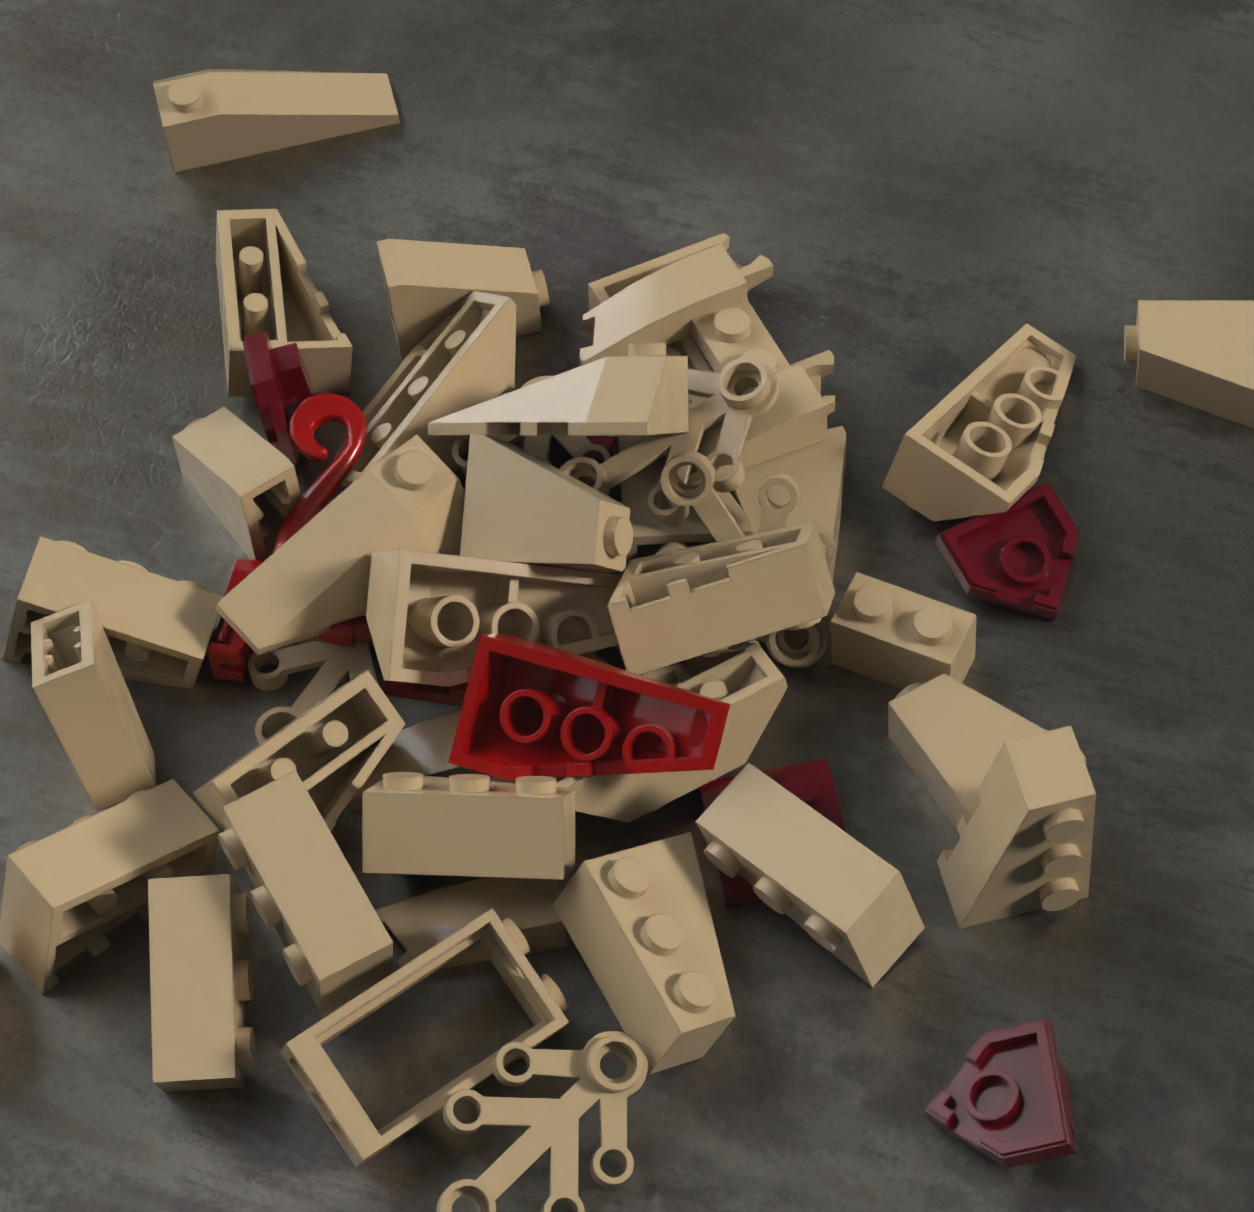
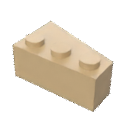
M217 210L216 268L228 397L253 396L242 341L245 340L244 335L264 330L272 348L297 343L310 378L313 394L350 392L353 346L347 335L340 333L329 313L330 304L322 291L318 292L306 271L307 263L278 210Z
M816 521L630 560L607 607L626 670L642 674L783 629L794 631L811 627L819 623L822 617L828 615L835 590Z
M40 536L16 601L2 660L21 663L25 652L31 653V622L91 599L124 679L193 689L218 616V612L215 610L216 604L224 596L209 592L204 586L193 581H175L148 572L143 566L132 561H114L87 552L82 546L71 541H53Z
M367 670L342 685L195 790L193 794L222 833L225 831L223 806L296 770L331 832L336 825L335 821L354 794L364 785L406 723Z
M1072 726L1005 741L977 789L980 804L974 815L967 814L962 816L956 826L960 836L954 850H943L937 860L959 929L1039 909L1047 911L1063 910L1072 906L1080 899L1088 898L1096 792Z
M749 762L695 821L708 844L703 852L720 871L731 878H734L737 874L742 876L753 886L754 892L766 905L781 915L784 913L788 915L817 943L835 955L872 988L925 928L899 870Z
M296 770L222 807L225 831L218 834L221 846L236 871L245 867L255 887L254 890L250 891V896L256 910L267 928L275 926L285 946L282 949L285 961L300 986L305 985L321 1018L336 1011L393 973V941Z
M391 772L383 774V780L362 792V873L563 880L575 869V788L556 787V778L523 776L517 777L516 783L490 781V776L482 774H457L445 778L423 776V774L416 772Z
M172 779L150 790L137 791L127 798L126 801L96 815L83 816L71 826L39 841L32 840L21 845L15 852L7 855L0 916V946L43 995L60 983L58 977L54 974L59 968L86 949L95 958L111 946L105 936L136 913L144 921L149 919L148 879L212 874L218 842V827L180 785Z
M691 832L583 861L553 906L624 1033L636 1039L644 1049L648 1062V1075L702 1058L736 1015Z
M230 874L148 879L153 1083L164 1093L245 1088V1069L255 1068L256 1062L254 1031L252 1027H246L247 1001L253 1000L254 994L252 964L250 959L247 960L248 933H251L252 926L249 894L242 892Z

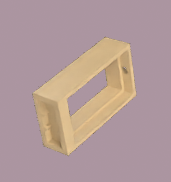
M493 908L288 1041L281 1050L280 1054L356 1168L442 1111L447 1100L455 1092L462 1089L473 1090L493 1077L492 1062L498 1051L377 1131L322 1048V1045L478 943L534 1025V1027L511 1042H523L534 1049L557 1034L569 1023L563 1013L568 1008V1005L561 990L547 974L539 978L525 957V954L530 949L524 935L510 918L507 917L501 921ZM518 1053L505 1054L503 1058L504 1068L522 1056Z

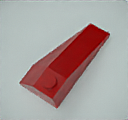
M480 634L448 763L508 781L516 780L517 777L523 776L563 778L714 770L731 704L568 651L515 636Z

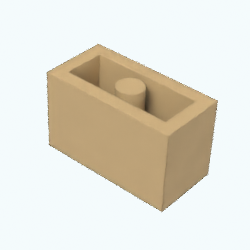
M856 572L830 621L832 664L902 690L917 682L926 683L943 673L963 683L975 659L976 614Z

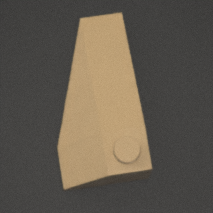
M207 69L153 81L174 173L400 123L387 73Z
M1026 323L905 433L882 488L933 522L1006 512L1036 483L1040 475L1046 448L1052 437L1057 413L1064 399L1077 355Z
M628 343V356L604 357L428 422V435L521 434V436H609L689 432L688 356H666V343Z
M416 434L365 471L216 604L215 610L257 655L329 632L331 625L365 615L367 611L372 552L405 549L460 556L465 491L459 478Z
M405 549L372 552L366 619L384 681L442 687L469 682L480 634L511 635L577 655L619 645L607 604L622 575Z

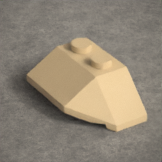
M473 290L462 301L460 305L462 308L445 317L412 349L362 412L366 419L367 431L364 446L354 467L340 485L349 487L370 467L416 434L453 473L459 469L452 455V447L455 441L462 435H428V422L515 391L517 305L510 297ZM347 432L343 435L335 453V459L346 445Z
M758 643L742 645L737 651L719 649L649 671L642 676L731 704L714 770L556 778V787L575 788V811L629 823L649 812L655 811L661 806L710 781L716 780L747 762L788 688L785 677Z

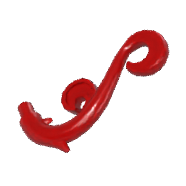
M334 393L317 394L304 399L292 413L289 421L290 438L300 453L315 462H322L328 458V449L320 446L314 438V432L319 425L325 422L341 423L347 429L348 436L346 445L337 458L291 507L279 530L273 553L325 508V504L354 467L362 452L367 435L366 419L360 408L347 397ZM359 616L331 625L329 632L313 637L321 642L354 647L355 641L373 642L366 616Z

